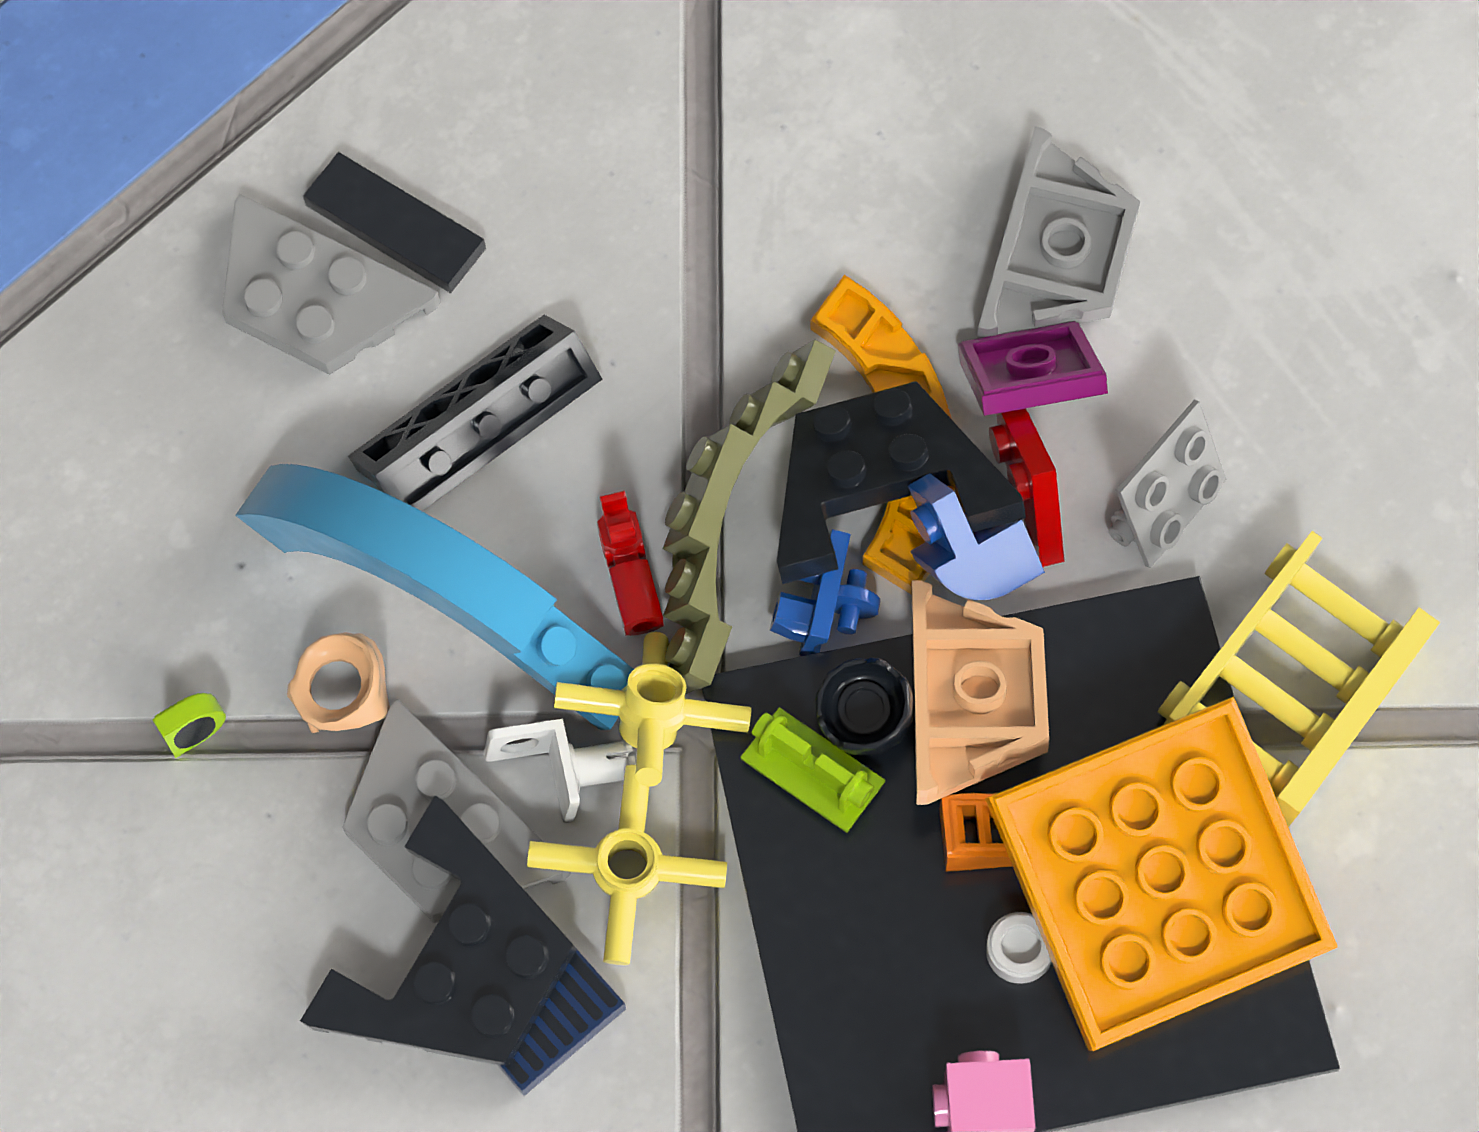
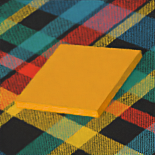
M1234 697L985 798L1087 1049L1090 1051H1095L1338 948Z

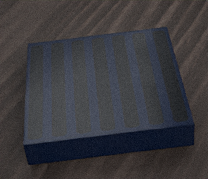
M576 950L510 1066H497L521 1094L525 1096L625 1011V1003L584 956Z

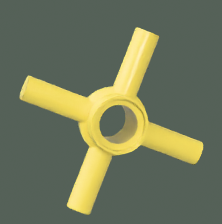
M651 632L644 637L642 665L630 673L627 686L622 690L557 682L554 697V708L619 716V732L622 738L629 745L637 748L635 778L643 786H655L661 782L663 749L668 748L674 743L677 731L683 725L748 733L751 719V707L686 699V682L679 672L668 667V662L665 660L669 639L661 632Z
M636 765L625 766L618 830L609 833L601 839L596 848L530 841L527 867L593 874L600 889L610 896L603 962L614 965L630 964L637 899L649 894L659 881L725 888L728 862L662 855L655 840L644 833L650 786H643L637 782L635 778ZM632 850L639 853L645 859L647 865L638 877L622 879L611 872L608 866L611 858L620 851Z

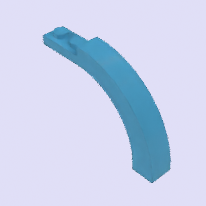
M271 465L235 515L284 553L299 551L326 556L375 575L417 597L481 638L554 695L557 682L622 690L627 686L628 677L634 670L553 605L557 601L554 596L510 564L443 522L401 500L358 481L303 465ZM576 711L599 730H611L619 717Z

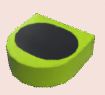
M197 693L178 701L155 715V718L152 719L174 757L177 758L214 735L225 722L226 714L215 696L210 693Z

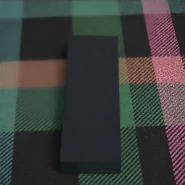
M340 152L335 155L303 195L305 205L450 294L486 250L484 238Z

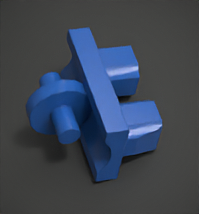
M834 529L830 533L839 569L801 579V581L814 584L811 599L780 592L777 598L770 631L788 639L801 642L800 656L820 653L821 645L829 640L834 613L840 615L837 630L849 635L856 633L858 619H868L878 615L881 599L877 594L865 589L868 575L865 571L859 569L849 570L846 585H840L851 535L849 533Z

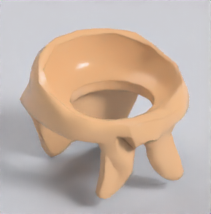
M343 632L320 637L306 647L302 653L295 675L288 684L287 697L294 704L302 719L308 723L309 730L312 733L319 732V730L341 731L356 729L379 721L387 715L390 706L385 683V667L382 654L372 639L360 633ZM343 661L352 664L358 670L361 677V689L357 698L350 705L341 709L329 710L320 707L314 701L311 694V682L316 672L331 662Z

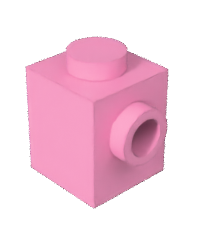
M992 1051L964 1053L958 1056V1063H946L944 1085H932L935 1127L947 1126L948 1132L1035 1131L1030 1059L999 1061V1054Z

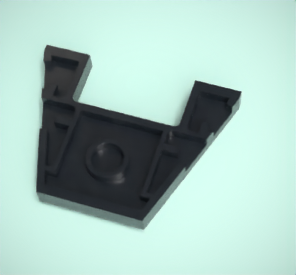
M917 381L795 414L777 554V565L782 584L839 569L825 522L828 518L912 496L908 485L929 473L946 486H952L955 489L958 501L972 532L1025 519L1024 501L1015 487Z
M434 796L404 847L409 853L460 880L461 884L395 996L387 1000L331 968L300 1022L315 1031L345 1034L366 1038L368 1041L393 1043L423 1049L427 1052L509 1067L577 949L443 799Z

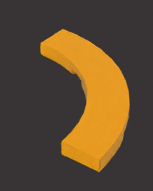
M844 275L811 318L810 330L828 341L850 361L861 374L872 393L917 381L951 418L942 386L926 354L921 353L913 339L902 328V322L887 306L867 289ZM908 496L888 502L877 533L863 555L862 565L912 595V581L925 582L929 573L915 561L910 552L926 541L922 538L912 520L911 511L917 508L913 497Z

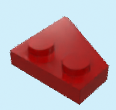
M1026 408L997 413V425L989 427L991 448L997 463L1005 462L1008 481L1022 496L1026 515L1024 522L1042 567L1065 562L1056 468Z

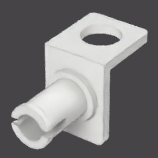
M563 719L490 730L484 749L485 759L488 762L549 753L564 823L573 822L580 803V787L624 781L625 766L636 765L635 757L628 756V753H631L633 748L625 740L574 749L573 745L567 741ZM532 738L523 743L507 744L514 740Z

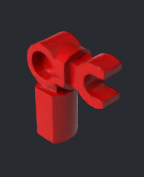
M625 490L600 496L603 516L596 524L606 565L609 568L610 579L625 636H636L655 631L664 626L663 615L648 559H646L636 512L628 509Z

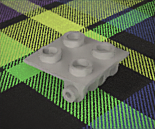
M1195 399L1116 489L1122 507L1111 517L1113 525L1108 530L1109 534L1122 546L1127 547L1132 541L1136 542L1144 564L1148 568H1151L1166 550L1172 548L1179 541L1184 528L1204 505L1209 504L1216 498L1222 484L1226 480L1199 401Z

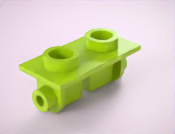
M780 707L773 716L766 712L760 717L752 730V735L756 738L741 756V760L846 833L885 783V779L834 746Z

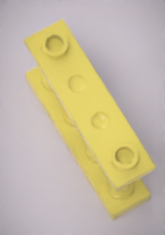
M1311 531L1298 549H1295L1288 543L1282 548L1264 573L1273 580L1264 594L1193 686L1190 688L1180 681L1158 710V713L1167 719L1164 723L1165 725L1206 708L1200 701L1220 676L1302 736L1304 739L1300 744L1311 752L1300 767L1290 760L1284 765L1253 742L1288 827L1309 802L1440 624L1438 620L1420 607H1418L1405 626H1402L1394 619L1388 624L1306 565V562L1322 540V537L1314 531ZM1289 585L1373 644L1370 651L1379 656L1380 659L1370 673L1361 666H1358L1356 670L1352 669L1271 610ZM1254 630L1339 691L1335 697L1346 705L1335 720L1325 712L1319 717L1235 656Z

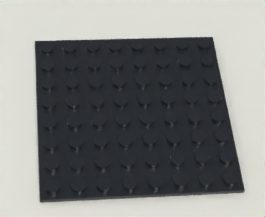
M1200 576L1003 615L1002 617H1016L1043 628L1049 724L1048 752L952 794H997L1163 726L1167 719L1160 715L1158 710L1176 685L1182 681L1191 688L1221 649ZM913 634L714 674L711 684L702 688L704 701L751 707L748 733L710 728L797 1132H948L947 1126L935 1127L932 1085H944L946 1063H958L959 1055L975 1051L996 1052L999 1054V1061L1030 1059L1035 1117L1034 1132H1054L1339 1071L1340 1065L1310 960L1095 1051L1087 1049L1052 962L1048 970L1040 978L1029 983H1012L999 977L989 965L986 955V945L991 928L1005 915L1015 912L1032 914L1013 866L946 872L939 811L940 799L927 805H917L915 714L913 716V723L902 741L880 755L856 756L847 753L885 779L884 785L847 833L741 760L743 753L756 738L752 735V730L757 721L766 712L773 716L779 707L828 740L817 722L815 696L827 673L847 660L879 658L888 662L907 679L914 697ZM1219 676L1200 703L1205 707H1209L1234 697L1231 684ZM990 818L992 843H1003L994 819ZM976 819L964 820L966 843H978Z

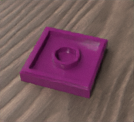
M1076 321L958 343L960 364L984 416L1108 394L1106 372L1081 326Z

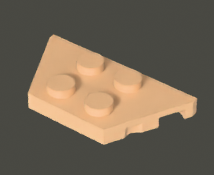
M912 581L917 805H927L1048 752L1049 724L1044 633L1041 627L1016 617H1002L996 614L992 608L970 599L967 600L963 607L933 595L932 584L924 581Z

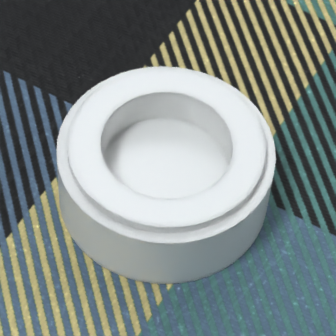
M1025 912L1011 913L1000 918L991 928L986 945V955L989 965L999 977L1012 983L1023 984L1037 980L1048 970L1052 961L1033 914Z

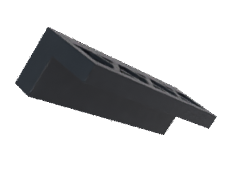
M544 314L348 457L356 470L375 483L379 491L401 500L420 511H424L603 379L575 330Z

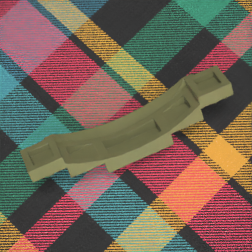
M816 339L792 353L790 351L786 352L772 373L771 383L751 395L747 393L741 397L731 414L729 426L709 437H702L696 443L687 461L686 468L692 474L685 492L683 491L677 495L667 512L665 525L670 527L662 549L673 554V570L665 586V592L670 595L663 617L683 627L671 639L666 651L665 660L670 663L669 667L679 672L686 682L685 694L711 684L732 626L720 621L718 618L716 594L717 550L722 520L731 491L744 463L767 430L794 417L795 414L816 405L836 350Z

